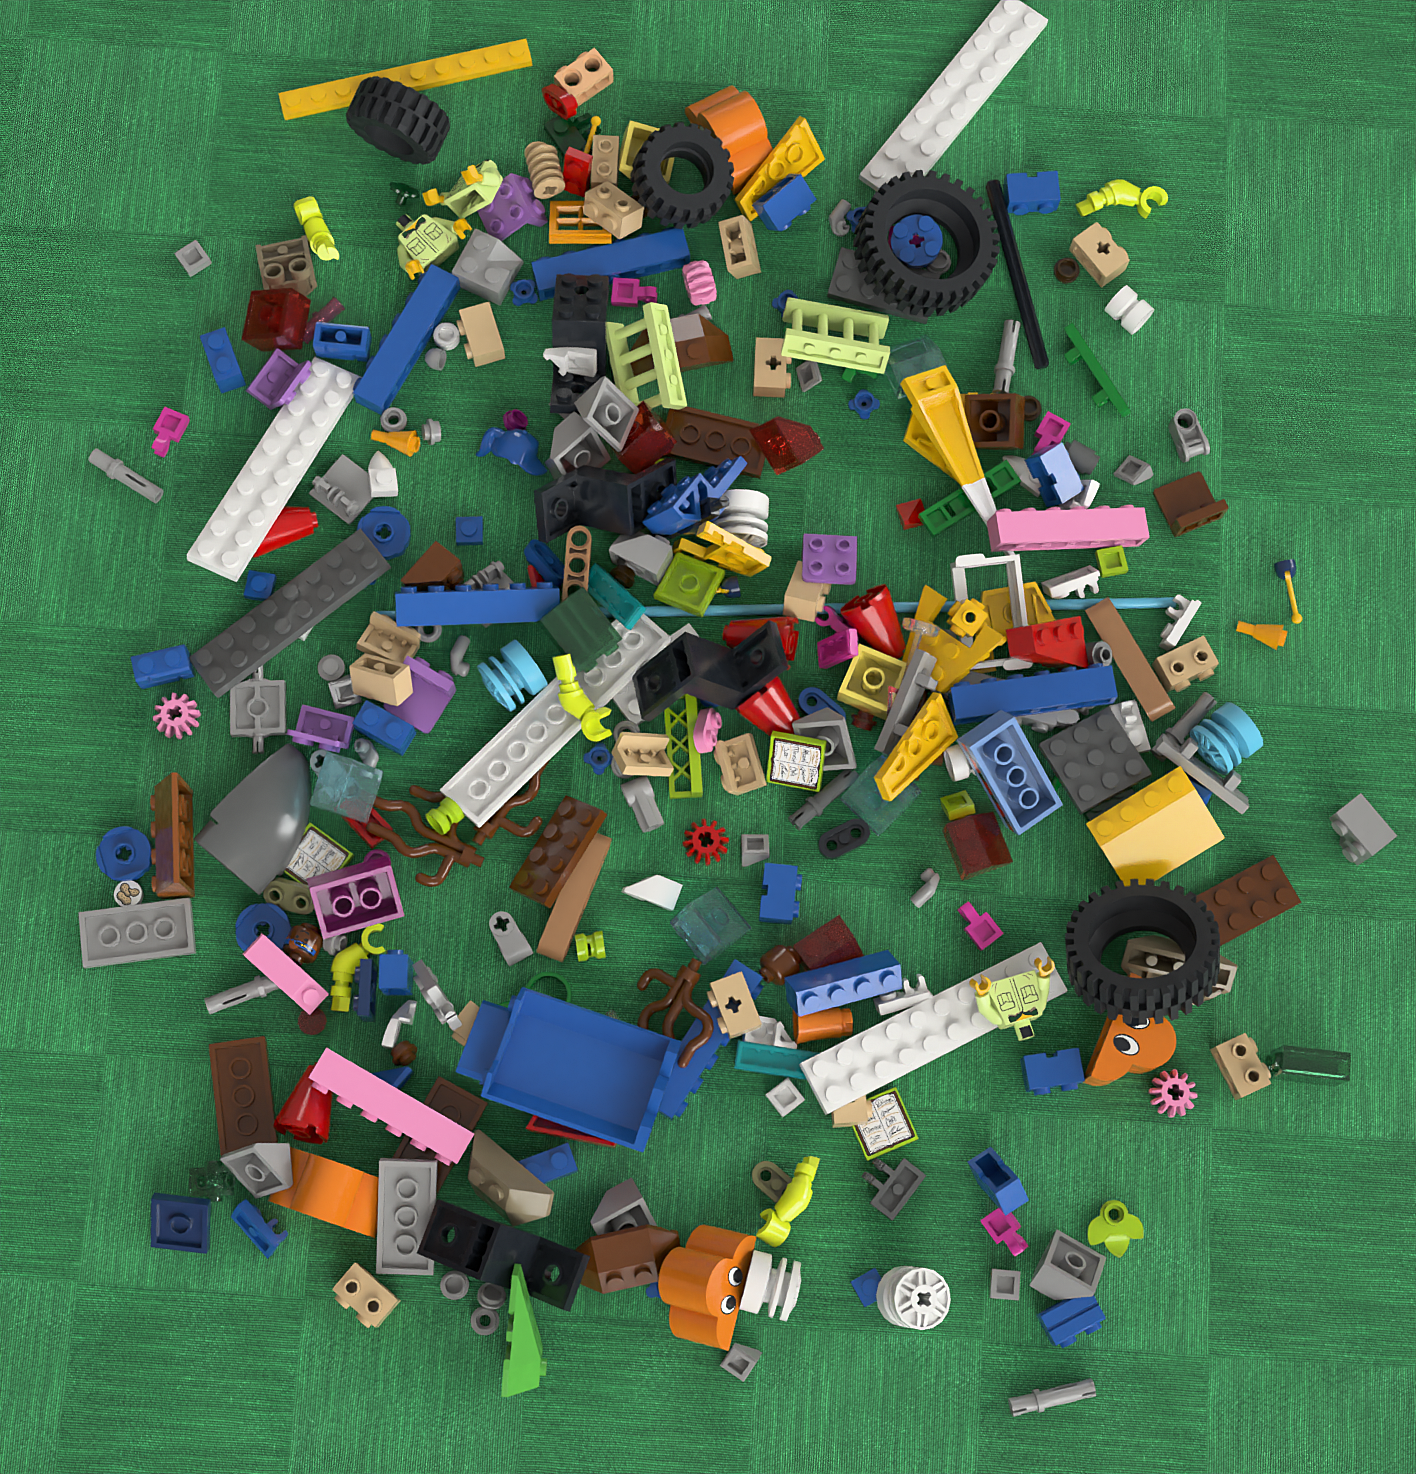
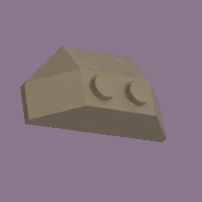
M1150 935L1127 941L1121 967L1127 975L1132 972L1142 978L1159 977L1181 967L1185 963V956L1181 948L1172 939ZM1220 955V972L1217 984L1212 986V993L1209 997L1204 996V1001L1231 991L1238 968L1237 964Z
M476 1130L474 1132L468 1170V1180L476 1195L513 1227L550 1215L554 1192L481 1130Z

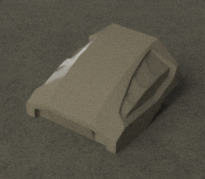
M307 235L301 236L302 238L261 246V244L255 245L267 298L278 301L308 296L317 287Z

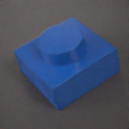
M482 516L456 517L457 546L483 545Z
M249 570L244 597L258 601L266 600L274 593L276 575Z
M876 1268L850 1282L864 1307L877 1301L876 1294L881 1277Z

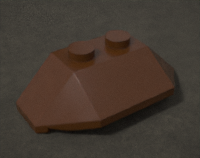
M699 313L670 319L680 372L734 361L729 336ZM647 329L641 332L630 351L649 344ZM652 354L630 363L634 377L655 367Z
M645 1224L590 1237L576 1248V1251L590 1256L580 1284L605 1294L658 1282L660 1269L666 1256L674 1248L681 1247L678 1231L672 1229L669 1231L662 1227Z

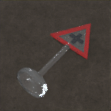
M911 618L903 619L902 627L907 631L915 633L902 681L916 648L918 649L921 637H937L940 631L939 627ZM888 686L887 717L899 689Z

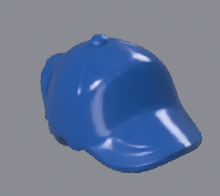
M491 427L485 432L480 449L475 454L477 457H483L492 451L495 456L506 458L510 463L518 464L524 471L535 476L543 475L548 471L537 457L538 440L528 433L527 430L512 429L503 431L497 427Z

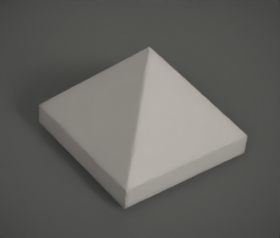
M807 360L796 367L802 392H806L822 381L817 362Z

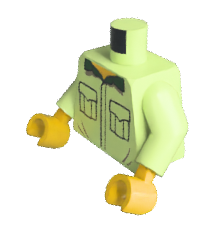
M486 159L478 165H471L467 168L468 170L462 171V176L450 192H442L438 195L435 188L422 193L427 206L438 203L448 205L461 219L490 204L503 178L497 170V165L492 160Z
M407 214L402 215L396 223L403 231L398 236L399 246L397 254L400 267L409 274L411 280L415 279V273L418 272L419 275L425 273L424 270L427 271L431 264L438 267L459 249L456 235L460 239H464L466 236L463 232L465 230L471 231V226L464 218L450 221L437 217L431 218L424 214L414 222Z
M1049 956L1047 957V964L1041 967L1042 961L1039 957L1034 960V965L1039 970L1037 973L1035 970L995 982H991L987 977L980 974L982 980L980 985L972 978L969 981V985L976 990L975 998L979 1013L992 1024L997 1025L1000 1030L1014 1026L1019 1041L1034 1037L1030 1021L1040 1017L1042 1011L1046 1008L1050 989V973L1055 968V964Z

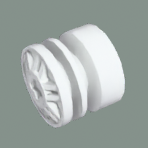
M743 489L726 490L722 496L728 497L729 501L727 502H729V506L724 509L713 524L754 547L762 548L767 545L768 535L766 532L768 531V524L764 520L768 518L769 498L758 491Z
M753 1250L739 1309L757 1314L762 1303L766 1302L769 1303L768 1317L773 1318L776 1306H781L779 1319L787 1322L790 1312L795 1307L800 1289L801 1262L794 1260L789 1273L785 1272L787 1258H782L778 1268L774 1269L772 1268V1254Z
M912 1266L894 1267L885 1273L878 1284L876 1294L878 1308L885 1319L894 1325L919 1330L930 1329L941 1323L949 1311L951 1301L949 1287L942 1276L934 1270Z

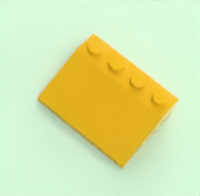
M1181 766L1086 823V826L1120 880L1123 881L1124 886H1130V879H1138L1139 885H1146V879H1154L1156 881L1225 839Z

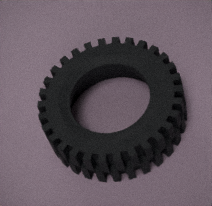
M916 170L912 177L908 171L902 173L900 178L897 175L894 176L888 184L885 182L878 192L876 191L859 218V223L854 232L857 235L853 240V247H858L854 252L855 260H861L858 265L859 272H868L864 281L867 285L872 282L876 284L873 292L877 296L884 292L887 295L884 302L890 305L893 300L897 301L896 309L902 312L906 306L910 307L909 314L917 315L923 309V317H930L935 310L937 316H942L947 310L952 313L959 306H965L977 294L993 272L992 270L998 261L996 257L1000 251V247L996 246L1000 241L999 233H993L998 226L996 220L988 221L993 214L990 208L982 210L981 206L985 202L980 196L975 200L972 197L975 192L974 189L970 186L966 191L960 188L963 181L957 178L954 184L949 182L950 175L943 173L941 178L938 179L936 178L937 171L929 170L926 177L923 175V170ZM922 215L931 217L933 221L944 227L953 238L957 248L958 259L953 274L947 279H931L920 276L906 268L896 258L888 244L887 234L891 226L908 216Z
M1130 879V886H1124L1123 881L1115 882L1114 890H1111L1108 885L1101 887V896L1094 891L1088 895L1089 903L1082 900L1078 904L1079 912L1076 910L1072 912L1071 922L1068 921L1066 926L1067 933H1065L1069 981L1071 986L1074 985L1075 993L1078 997L1083 995V1002L1088 1007L1094 1003V1011L1100 1015L1106 1009L1109 1019L1116 1020L1119 1014L1123 1015V1023L1131 1024L1132 1017L1139 1018V1025H1147V1018H1154L1155 1024L1163 1023V1016L1168 1015L1170 1020L1173 1021L1179 1018V1010H1182L1187 1015L1192 1012V1003L1197 1007L1204 1003V996L1209 997L1212 993V986H1216L1220 972L1219 926L1217 921L1214 922L1213 912L1211 910L1207 911V904L1203 900L1196 903V895L1191 891L1184 896L1183 887L1176 885L1171 890L1169 889V882L1161 881L1160 886H1154V879H1146V885H1139L1138 879ZM1134 931H1151L1163 934L1176 942L1185 956V963L1178 969L1159 977L1132 978L1117 974L1101 964V957L1108 944L1117 937Z

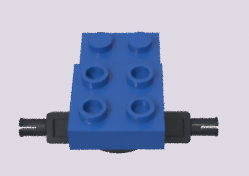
M742 456L733 460L728 458L717 468L714 466L710 467L703 475L699 473L691 478L686 476L677 485L670 484L662 491L661 495L663 497L661 500L656 501L648 508L647 512L649 514L644 519L643 524L651 531L652 537L659 535L665 539H673L681 534H696L700 525L706 521L712 522L716 520L724 509L729 506V502H727L729 501L728 497L722 495L748 463Z

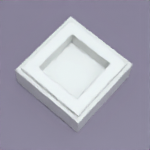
M786 1078L765 1095L782 1118L805 1101L789 1078Z

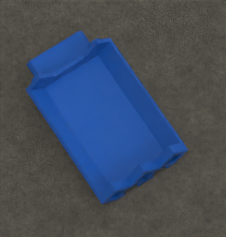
M522 987L517 996L512 995L508 1008L485 1000L482 1001L457 1065L456 1073L479 1080V1084L483 1085L481 1097L644 1152L682 1042Z

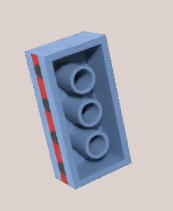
M1000 710L957 739L958 744L1003 824L1017 835L1022 834L1063 805L1014 716Z

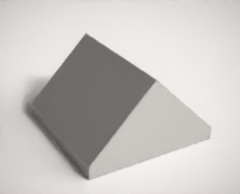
M604 376L574 404L582 418L619 452L623 449L639 408Z
M826 707L792 723L795 735L826 740L823 771L854 769L857 767L845 717Z
M255 1143L220 1157V1160L256 1199L288 1189L293 1185L289 1143Z

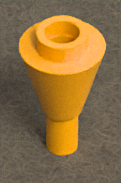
M373 430L371 433V440L386 443L409 457L414 452L416 453L420 447V437H418L416 431L387 433Z
M1241 621L1238 622L1236 629L1237 632L1252 635L1253 638L1277 650L1278 645L1284 646L1288 632L1283 630L1284 625H1252Z

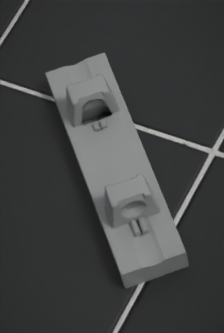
M916 648L874 748L887 756L891 754L910 726L925 688L932 691L936 689L938 681L932 679L930 675L937 658L929 653Z
M1162 733L1156 740V750L1177 766H1181L1185 772L1239 813L1243 814L1249 808L1248 797L1236 789L1242 781L1240 774L1232 770L1223 779L1193 756L1199 748L1198 742L1189 737L1180 746Z

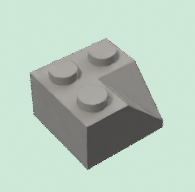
M475 229L454 266L452 274L459 278L461 288L497 305H501L524 262L499 239Z
M572 412L554 428L551 455L544 463L553 478L557 479L582 465L601 468L611 458L597 432L580 415Z
M640 531L632 536L621 534L609 549L612 563L628 566L634 571L635 575L657 586L660 584L673 560L672 546L669 545L670 542L659 535L655 537L648 534L645 535Z
M1361 793L1329 818L1333 829L1340 835L1339 845L1343 848V855L1357 866L1397 837Z

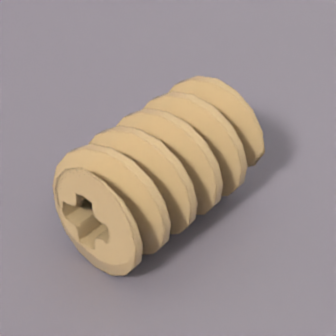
M536 141L530 143L525 148L524 155L534 195L539 199L551 198L562 192L565 188L557 150L554 146L547 145L544 142Z

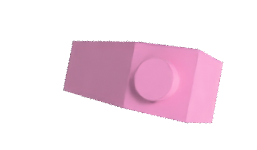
M262 933L243 953L250 962L309 1015L329 995L325 989Z

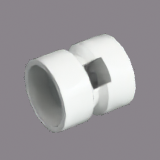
M1126 285L1111 299L1105 308V312L1114 320L1121 319V326L1132 335L1150 318L1154 308L1145 300L1138 301V294Z
M959 744L950 746L944 751L946 768L953 782L968 778L971 772L976 775Z

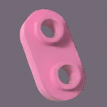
M714 708L701 709L699 711L693 732L694 744L699 753L712 752L717 744V734L722 726L720 714Z

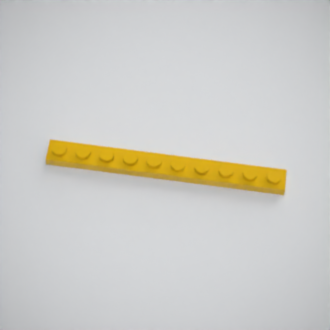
M521 39L278 94L286 121L349 107L360 83L368 77L389 78L391 81H398L407 87L415 89V91H421L533 65L527 40Z

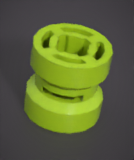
M450 797L444 798L437 809H431L426 813V819L429 824L441 835L447 833L453 823H459L464 818L462 809Z
M595 931L592 935L587 936L583 933L575 934L579 962L587 961L590 957H596L597 959L606 958L602 931Z

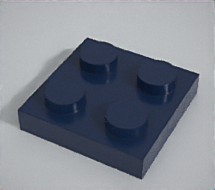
M360 959V966L355 967V983H358L359 994H354L353 1010L357 1011V1015L363 1022H375L378 967L372 959Z
M154 1193L151 1198V1247L207 1254L210 1248L211 1199Z

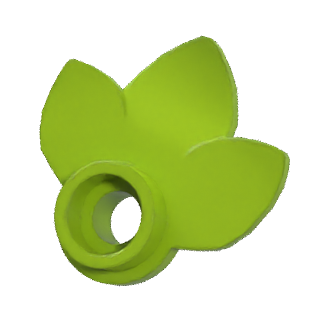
M1110 1200L1102 1205L1100 1216L1090 1222L1087 1238L1090 1245L1104 1242L1108 1251L1120 1258L1126 1252L1130 1238H1144V1229L1139 1218L1129 1214L1122 1202ZM1111 1209H1115L1118 1212L1116 1220H1112L1109 1217Z

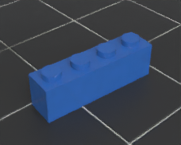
M888 950L784 977L787 1002L798 1017L903 988L901 965Z

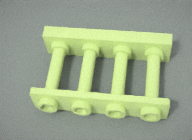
M787 298L783 321L792 323V329L786 328L781 356L884 374L890 355V347L879 345V339H883L889 322L888 315ZM802 325L817 327L818 333L802 331ZM828 330L843 332V338L828 336ZM854 334L869 337V343L854 340Z
M652 302L643 305L644 318L625 327L623 324L607 322V346L615 386L639 408L633 425L643 424L641 413L661 404L664 408L679 410L687 407L667 305ZM647 329L649 344L629 352L626 337ZM652 354L654 369L634 377L630 363ZM657 379L660 393L639 402L636 387Z

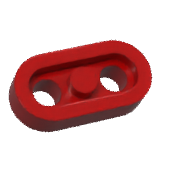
M553 83L542 88L544 101L551 111L565 120L576 115L578 103L572 94L569 95L560 86H556Z

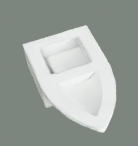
M377 451L368 467L371 497L397 496L396 470L385 455Z
M1004 456L1003 461L1007 460L1021 479L1020 485L1036 497H1039L1040 492L1038 488L1041 487L1038 478L1033 479L1024 461L1025 458Z

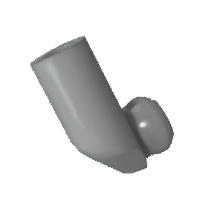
M844 199L840 200L828 218L832 232L840 237L847 234L850 230V226L846 224L844 217L850 210L851 205Z
M463 635L458 637L450 652V662L453 674L465 677L470 670V665L467 662H463V656L470 644V640Z
M359 738L354 743V749L363 761L358 775L371 779L379 760V754L371 741Z
M927 868L920 875L925 884L910 898L918 908L934 895L940 877L932 868Z

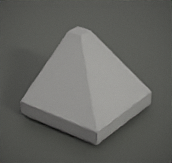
M1131 455L1113 473L1115 477L1132 485H1137L1154 475L1150 464Z
M350 674L328 683L335 709L362 702L360 695L353 693Z
M741 834L742 867L769 858V834Z
M734 1343L720 1366L744 1382L759 1360L762 1352Z

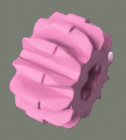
M702 260L684 265L682 275L690 302L697 306L714 301L717 291L709 264Z
M172 693L170 701L166 697H162L161 700L164 705H156L155 710L159 714L153 716V720L159 723L156 727L158 731H165L167 738H171L175 734L177 739H182L184 731L189 736L192 735L190 727H199V723L195 718L201 716L200 711L195 709L197 703L194 700L189 701V697L186 694L178 698L176 693ZM179 713L182 714L181 718H172L173 715H178Z
M1173 1069L1170 1076L1166 1071L1160 1073L1161 1080L1153 1078L1152 1083L1157 1088L1149 1089L1148 1093L1157 1097L1150 1101L1151 1105L1161 1104L1157 1111L1159 1114H1162L1167 1109L1169 1118L1174 1117L1176 1111L1180 1116L1186 1114L1185 1108L1192 1109L1194 1107V1104L1189 1099L1197 1098V1093L1189 1091V1089L1195 1086L1194 1082L1185 1083L1188 1074L1184 1073L1178 1079V1071ZM1172 1088L1174 1092L1178 1093V1097L1173 1100L1172 1095L1167 1093Z

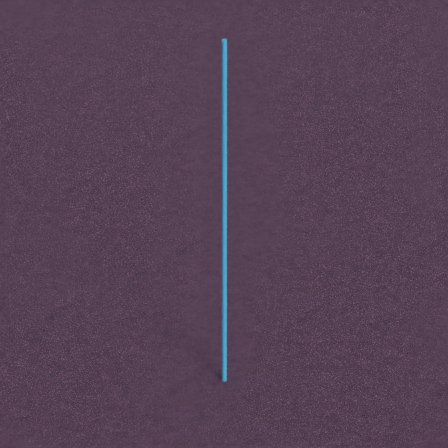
M1174 597L1110 598L1116 609L1176 608V603L1172 601ZM1046 599V602L1051 610H1083L1090 608L1103 599ZM946 601L940 612H948L955 601ZM893 602L896 613H909L917 611L919 602ZM825 603L824 606L829 605L837 614H841L840 609L846 603ZM784 604L709 605L703 616L783 615ZM644 606L647 609L643 613L647 617L696 616L673 606ZM587 607L586 618H615L604 607ZM823 609L822 613L817 612V614H828V612ZM376 611L396 621V611ZM575 612L569 613L566 618H581Z

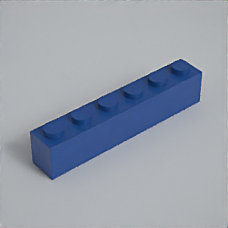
M668 227L661 232L654 234L643 233L629 240L617 239L612 244L603 246L592 245L586 250L578 252L567 251L561 256L552 258L541 257L535 262H531L539 299L543 301L554 298L556 274H598L609 276L610 285L613 284V278L636 279L682 268L690 263V252L683 228L675 229L674 227Z
M433 264L430 265L427 271L424 270L425 273H421L415 292H410L407 296L404 310L401 314L398 313L392 322L393 328L388 335L385 334L382 337L379 351L376 356H371L366 365L367 371L362 378L359 377L353 386L356 403L380 415L393 402L431 339L435 328L440 324L461 289L458 277Z
M522 582L509 583L510 588H499V584L489 583L482 584V589H472L470 584L455 585V590H444V585L428 586L427 591H417V586L400 587L401 591L395 592L396 625L401 627L560 621L558 586H553V582H537V587H526V583Z
M1096 663L1082 670H1077V667H1067L1061 669L1060 673L1050 674V671L1045 670L1036 672L1034 676L1023 677V674L1008 676L1007 680L997 681L996 678H987L981 680L979 684L972 685L968 681L958 682L948 692L953 725L982 722L1000 710L1018 717L1113 704L1118 695L1112 665L1104 666L1103 663Z
M734 959L723 978L742 971L751 997L756 1000L764 988L760 984L763 977ZM709 999L703 1009L711 1015L714 1022L712 1036L705 1045L696 1050L687 1067L680 1068L677 1061L685 1046L702 1031V1022L696 1018L681 1041L682 1043L658 1110L659 1113L671 1121L675 1115L679 1118L688 1106L685 1099L690 1091L695 1094L704 1080L700 1076L705 1068L711 1070L719 1056L715 1053L719 1046L723 1045L726 1047L730 1041L727 1033H721L716 1019L721 1017L717 1006L712 1008ZM729 1000L726 1009H732L733 1013H736L740 1004H734L733 1000Z

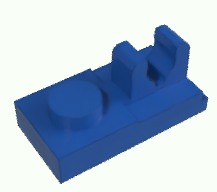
M247 1199L238 1204L231 1215V1218L267 1259L272 1256L278 1245L288 1236L286 1230L281 1234H275L272 1228L276 1226L278 1220L272 1219L266 1224L260 1210L255 1205L250 1204Z

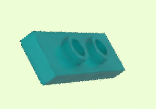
M594 563L589 572L588 593L625 628L631 630L647 608L602 566Z
M738 1040L734 1069L807 1080L799 1064L820 1053Z

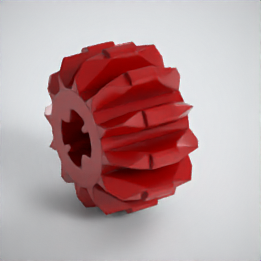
M704 818L701 819L700 828L697 823H691V828L694 832L685 830L684 836L689 840L683 841L682 845L685 848H690L686 852L687 857H692L696 854L694 863L699 864L701 858H705V865L709 866L710 857L719 862L721 858L718 852L722 854L727 853L728 849L723 845L729 843V837L722 836L726 830L724 827L715 830L717 821L713 820L710 826H706L707 821ZM705 837H709L710 844L712 845L709 846L707 844L706 848L702 847L701 840L699 839L702 838L704 840Z

